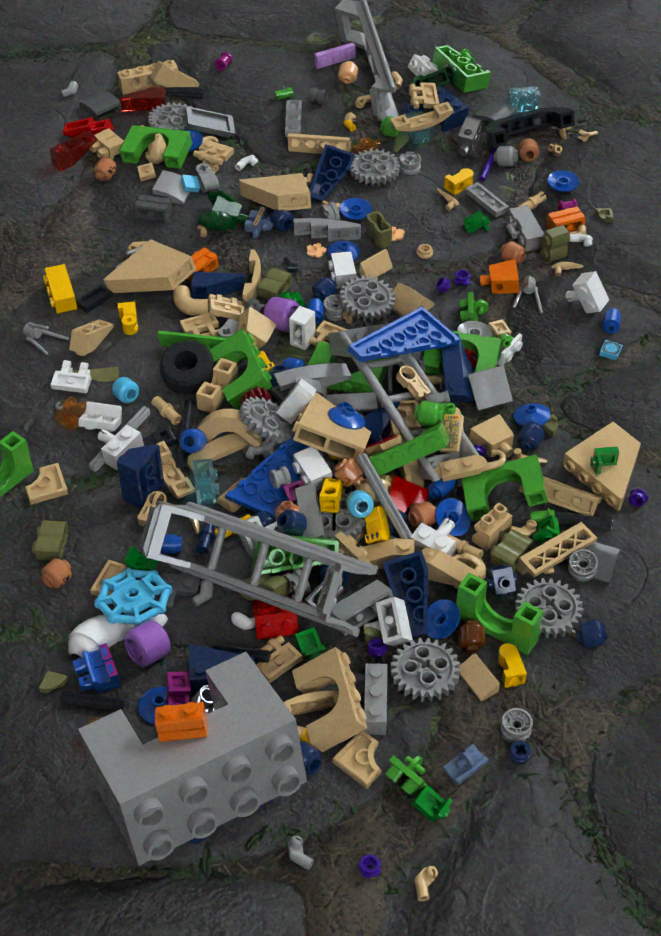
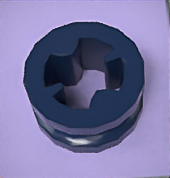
M524 741L514 742L510 751L511 760L517 764L526 763L530 758V746ZM519 750L524 751V755L523 753H521V755H517L516 753L517 751L519 752Z

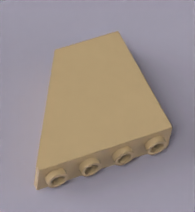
M302 173L239 180L240 195L274 210L288 211L311 208L310 191Z
M150 239L103 280L106 287L113 293L174 290L197 269L192 256Z
M315 392L306 406L304 405L294 424L292 432L295 435L293 440L341 459L353 458L357 462V457L364 453L371 431L365 427L357 430L347 429L334 423L329 418L328 412L336 406Z
M612 422L567 451L564 455L563 467L576 476L580 482L588 486L595 494L602 497L609 506L619 511L623 504L641 443L615 422ZM618 446L619 457L617 465L602 466L601 474L596 475L595 469L590 464V458L594 454V449Z

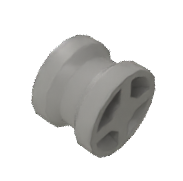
M286 466L280 467L277 471H269L270 481L274 489L291 483L290 473Z

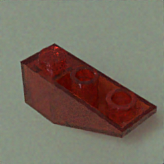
M150 87L120 97L122 112L152 111V109H156V106L162 107L161 104L167 105L166 87Z
M88 131L50 148L52 165L60 172L74 166L98 140L97 137Z

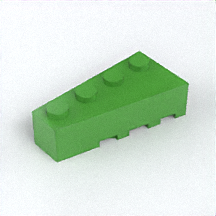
M448 45L435 47L433 63L438 66L439 70L445 68L447 64L452 63L459 69L460 74L458 81L454 84L463 93L488 88L490 71H483L481 69L482 66L479 64L475 66L469 58L461 57V53Z
M289 535L335 552L339 550V541L333 538ZM254 540L251 574L253 573L260 549V541ZM269 545L261 575L289 569H299L304 565V557ZM313 561L312 566L321 565L323 563Z

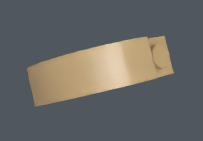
M236 409L214 411L207 415L197 427L205 433L208 443L222 432H234L253 447H258L264 438L260 439L258 434H252V429H247L248 425L243 424V420L239 418L241 415L239 414L240 410Z

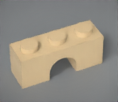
M220 358L213 368L212 382L204 381L196 393L197 408L199 410L209 413L217 411L225 399L222 388L238 379L236 362Z

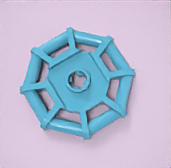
M129 567L125 571L101 582L102 587L94 601V605L101 610L111 624L124 623L139 626L145 621L159 614L163 615L166 612V604L169 595L172 593V587L154 569L145 571L134 570ZM110 590L114 591L113 593H111V595L107 596ZM161 594L159 602L155 601V595ZM113 604L116 608L112 611L107 605ZM149 607L152 608V609H150V610L144 612L143 614L139 615V612H141V611H143V610H145V609H147V608H149Z

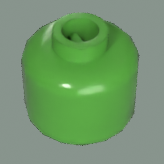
M387 116L385 119H382L380 131H382L384 136L396 138L399 133L402 134V131L396 130L392 125L390 119L394 117Z
M422 401L420 405L416 406L415 420L418 421L419 425L432 427L438 424L439 421H443L444 410H441L439 403Z

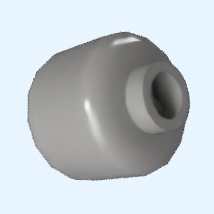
M500 146L494 152V161H497L500 167L513 166L518 160V152L513 146Z

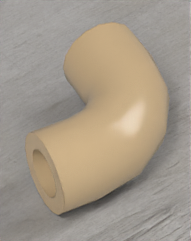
M183 285L177 286L173 290L175 305L184 314L198 316L209 313L208 299L191 298L189 288Z

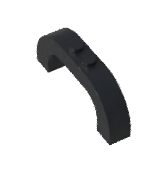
M563 107L539 108L495 120L486 126L487 145L491 148L507 145V136L538 127L553 126L564 129L574 126V110Z

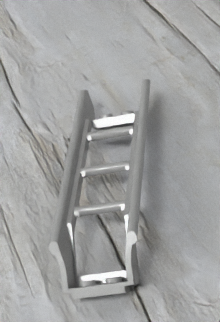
M342 0L334 10L338 35L341 42L347 44L354 43L356 47L365 49L375 79L374 85L369 90L373 115L377 116L378 121H382L387 116L397 117L399 115L391 94L395 93L396 86L367 1ZM349 17L360 20L364 33L351 30Z
M388 324L328 333L331 354L352 357L399 432L402 433L404 440L407 442L422 434L424 429L427 428L410 431L393 405L395 402L414 399L413 395L410 392L388 396L371 370L398 364L400 368L402 366H410L429 388L431 395L438 393L412 353L377 361L359 362L347 351L350 344ZM404 373L407 379H411L408 374ZM463 430L459 453L447 452L417 459L420 479L440 480L434 471L440 465L439 462L476 454L480 456Z
M157 500L156 507L150 506L140 541L143 554L147 558L169 563L172 568L358 637L359 628L330 616L331 611L336 606L337 590L342 585V573L347 571L355 574H376L378 566L193 502H188L186 505H174ZM171 513L200 520L218 527L207 567L160 553ZM227 530L260 541L259 553L249 582L215 570ZM269 545L304 557L305 562L293 599L258 586ZM313 561L328 565L316 607L302 603Z

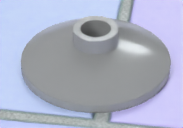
M479 321L464 322L457 329V331L465 334L492 337L491 328Z

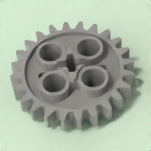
M168 102L167 105L161 104L162 107L156 106V109H152V112H149V127L182 131L190 129L187 126L185 112L187 104L181 105L180 102L177 105L173 102L170 105Z
M378 148L375 151L372 149L370 151L364 150V153L359 151L358 155L355 154L349 172L351 176H355V180L359 179L360 183L365 181V185L371 183V186H373L374 183H377L379 186L381 182L386 184V181L391 182V179L395 180L396 176H399L400 161H398V157H395V154L390 155V151L385 153L384 149L381 151Z
M362 275L359 279V277L355 276V280L349 278V282L345 281L344 286H341L339 303H342V308H346V313L351 312V317L357 315V319L363 317L364 321L367 318L371 322L373 318L379 321L380 316L386 318V314L390 315L391 310L394 309L396 298L395 293H392L393 288H389V283L383 284L384 280L377 281L378 277L371 279V275L368 278Z
M257 396L254 399L250 397L249 400L246 399L242 403L239 418L243 420V424L248 425L247 429H252V434H258L260 439L264 437L266 442L271 440L275 444L277 441L281 445L286 443L294 434L292 430L295 421L290 424L276 413L279 408L277 403L273 404L270 399L266 401L263 397L260 400Z
M343 489L339 513L335 517V531H333L334 513L321 512L323 525H326L323 526L325 538L336 539L335 535L342 531L346 536L350 535L357 539V533L362 534V527H366L364 518L354 517L348 511L346 500L351 492L346 494L345 489Z
M542 578L541 583L534 580L533 586L527 583L526 589L521 588L515 602V614L524 602L544 611L539 636L541 633H544L545 638H548L549 634H552L556 639L557 633L565 637L566 631L571 634L573 628L577 629L578 622L580 623L582 619L583 601H579V594L574 595V588L568 590V584L561 586V580L553 583L552 578H550L549 582Z
M419 638L418 643L410 640V646L404 643L403 650L397 649V655H393V661L391 662L393 684H398V691L405 689L404 696L411 693L412 700H415L417 696H420L421 702L424 701L425 697H428L430 702H432L433 696L440 700L441 693L448 696L449 689L454 691L455 684H458L461 669L460 662L457 661V654L452 655V648L446 650V643L439 646L437 639L434 643H430V638H427L426 642Z

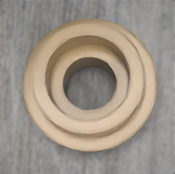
M421 244L416 254L422 259H428L432 257L433 249L428 244Z

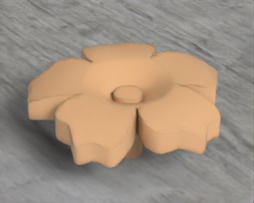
M392 227V241L402 240L405 233L404 229Z
M319 243L307 246L308 256L319 258L326 253V248L321 247Z

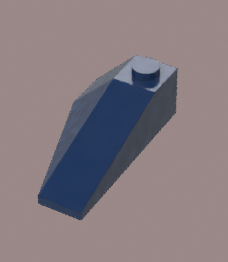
M325 144L309 190L311 199L319 202L326 199L350 170L355 154Z
M461 340L459 345L440 348L442 392L448 390L450 402L476 403L468 377L469 374L474 372Z
M422 550L382 562L393 597L405 601L412 639L428 634V567Z

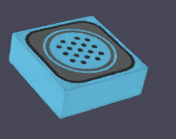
M605 340L599 356L617 361L623 345Z

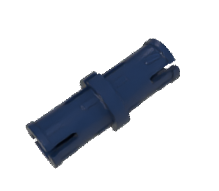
M204 522L198 534L200 536L196 547L198 553L207 554L209 552L210 543L215 536V525Z

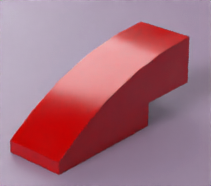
M93 117L65 123L62 133L74 138L94 139V135L108 128L113 131L114 128L109 119L95 122Z

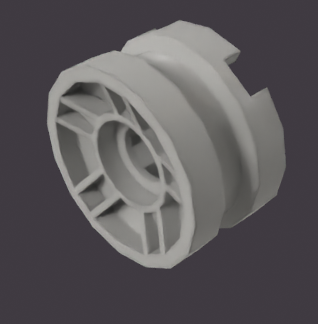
M406 152V154L402 153L400 155V172L406 175H414L420 171L421 156L419 154Z
M329 202L328 205H320L321 219L340 220L339 210L335 202Z
M330 295L325 298L323 303L324 316L331 321L342 320L343 312L346 310V308L341 307L342 303H339V295Z
M576 550L569 559V574L577 581L585 582L591 580L596 575L597 557L590 550Z
M294 569L291 574L286 573L282 576L288 580L289 596L293 597L296 593L302 572L300 569ZM307 582L304 596L311 593L309 582Z
M512 708L506 711L501 723L503 738L510 743L529 739L533 726L531 715L521 708Z

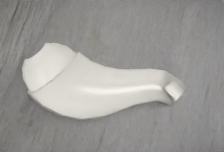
M159 614L149 620L156 621L161 626H164L168 618L165 614ZM105 615L92 617L79 624L69 634L68 652L70 656L71 654H77L83 658L82 651L90 653L99 650V645L107 643L109 648L117 642L124 640L126 632L137 627V625L111 624Z

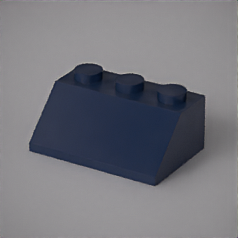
M157 444L131 448L118 458L117 467L123 500L142 509L148 495L159 491L165 484L160 447Z

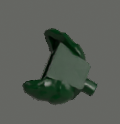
M452 63L447 64L445 68L426 76L419 75L411 80V84H415V87H420V83H435L436 87L448 83L454 84L459 79L460 71Z
M214 190L208 193V198L214 206L212 211L202 214L197 218L199 225L203 226L206 230L222 232L235 229L237 222L245 224L249 215L240 213L242 205L232 195L226 194L222 190Z

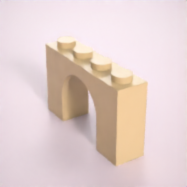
M336 647L292 670L296 688L303 694L317 692L329 685H338L339 696L335 707L327 715L306 725L311 745L321 752L367 729L365 722L367 717L359 702L361 701V696L355 688L354 682H356V679L349 667L350 659L345 652L342 653Z

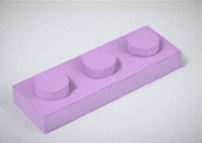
M350 43L314 53V66L319 69L354 59L356 45Z

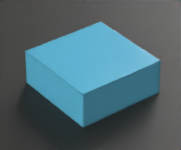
M182 175L183 191L199 192L198 177Z

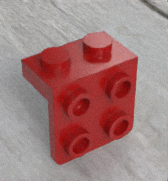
M260 600L252 601L257 640L299 633L297 614L263 603Z

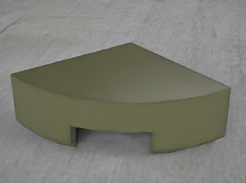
M612 208L595 209V215L600 220L613 223Z
M554 414L550 415L548 422L541 425L543 430L552 437L558 431L557 417Z
M364 627L365 646H368L369 641L378 638L383 640L380 630Z
M47 671L39 691L41 693H50L51 690L59 687L62 688L68 682V676Z

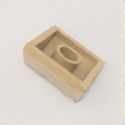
M399 282L392 292L395 293L396 298L393 311L402 317L422 306L428 311L435 304L417 291Z

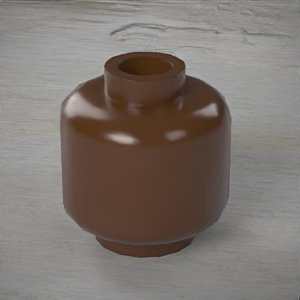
M465 621L458 628L459 647L465 649L467 653H478L479 649L486 645L484 626L478 621Z

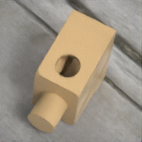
M251 307L242 312L239 317L238 331L243 329L247 334L251 333L255 339L253 344L258 349L268 342L276 327L272 320Z
M500 414L471 428L470 442L473 445H482L489 457L497 455L491 454L492 450L504 452L506 458L514 453L512 448L514 435Z

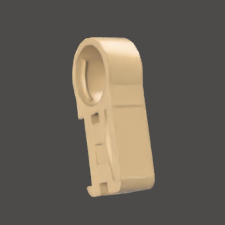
M402 366L399 369L396 379L404 388L409 390L415 398L414 401L419 402L426 399L430 390L416 371L410 366ZM402 373L408 374L411 379L405 378Z
M155 491L148 495L137 517L140 526L146 524L150 506L156 507L157 499L167 503L166 495L163 492Z

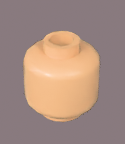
M351 61L342 63L338 73L339 80L345 84L355 82L358 67Z

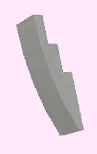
M287 100L285 137H288V133L301 134L302 100Z
M321 218L293 219L294 236L311 234V239L328 237V242L361 239V224Z
M346 363L309 365L274 374L281 391L293 388L295 378L299 376L319 380L323 383L324 387L352 378Z

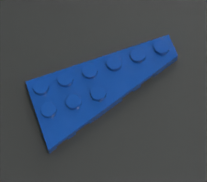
M422 306L350 344L347 351L359 362L459 345L461 339Z
M294 433L286 443L279 446L276 452L270 454L252 470L248 477L244 480L242 479L232 491H229L225 495V499L257 513L268 511L275 517L277 506L289 500L284 492V485L274 489L270 481L269 471H277L280 467L286 466L290 473L291 483L300 480L301 475L299 473L296 474L292 463H294L293 454L310 446L294 441Z

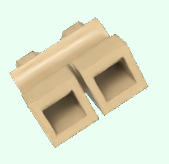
M108 128L94 135V141L88 143L89 150L92 153L97 151L99 159L108 157L113 160L115 155L119 154L121 156L120 149L124 140Z
M497 503L488 514H485L474 525L477 532L472 536V542L487 552L501 540L505 533L509 532L512 524V515L507 512L505 506Z

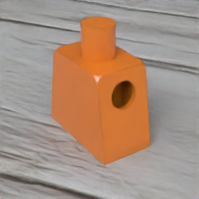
M516 260L490 265L489 274L480 275V285H491L493 294L520 293Z

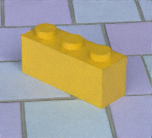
M65 264L45 268L46 275H43L48 296H52L49 297L51 307H55L57 314L76 310L75 295Z

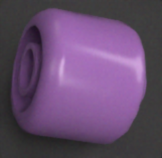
M272 297L266 303L263 315L276 324L274 330L290 332L289 318L297 310L299 304L292 299Z
M148 620L126 632L124 636V646L128 656L140 667H147L167 656L171 648L167 632L156 621Z

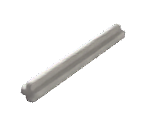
M143 406L125 426L128 425L136 430L150 415V409ZM102 450L88 464L89 469L94 472L98 471L105 463Z
M367 454L359 455L357 462L400 538L411 539L412 533Z

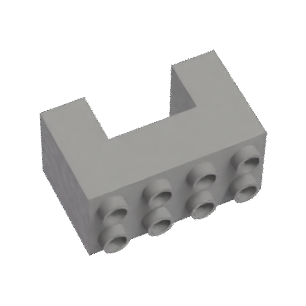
M247 652L205 670L214 706V711L207 714V737L159 742V738L142 744L121 709L78 729L96 788L139 866L150 860L164 859L172 853L174 848L194 838L208 837L218 826L238 816L247 817L253 814L260 805L278 796H289L307 782L296 719Z

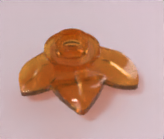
M362 137L359 139V144L353 145L351 148L355 151H370V149L375 151L382 144V141L380 139L372 140L369 137Z
M69 397L64 402L63 409L56 413L57 422L63 424L66 429H76L79 426L80 416L86 410V401L77 403L74 397Z

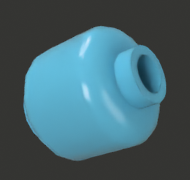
M121 377L114 382L112 393L121 402L131 403L138 397L139 387L128 377Z
M356 490L347 497L346 506L354 517L364 518L372 512L374 502L367 492Z

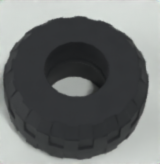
M183 340L176 342L168 347L161 356L160 372L166 386L176 393L186 395L197 393L204 381L211 383L213 379V368L215 367L213 356L205 345L197 341ZM185 364L196 365L188 371L179 370Z

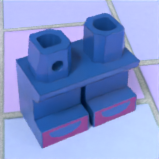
M107 643L99 645V650L90 653L82 651L83 658L72 661L76 675L88 671V675L78 678L82 691L94 689L96 694L120 687L118 673Z

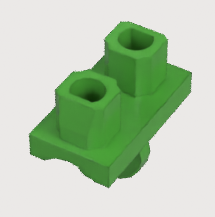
M473 291L468 292V298L460 300L462 310L460 311V317L462 322L478 321V314L482 315L488 310V303L482 299L474 300Z
M394 755L389 759L391 765L385 775L394 783H397L404 774L408 779L401 788L411 797L420 788L422 789L423 786L427 785L415 773L417 771L422 775L426 771L421 766L423 758L416 756L412 759L410 756H407L404 761L409 764L408 767Z

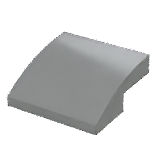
M164 170L152 189L153 195L165 196L171 199V203L183 205L190 192L183 191L181 175Z
M504 366L468 375L477 410L513 401Z

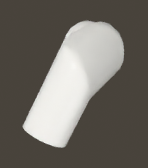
M249 155L242 158L235 165V168L241 171L248 163L254 166L258 159L254 155Z
M570 234L569 242H584L583 245L589 247L592 245L593 238L585 234Z
M234 612L231 616L232 623L242 630L256 627L255 617L248 618L240 612Z

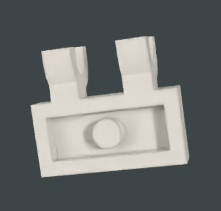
M64 360L61 371L55 370L51 388L87 393L91 382L90 370H87L89 364L81 362L79 372L72 373L71 361Z

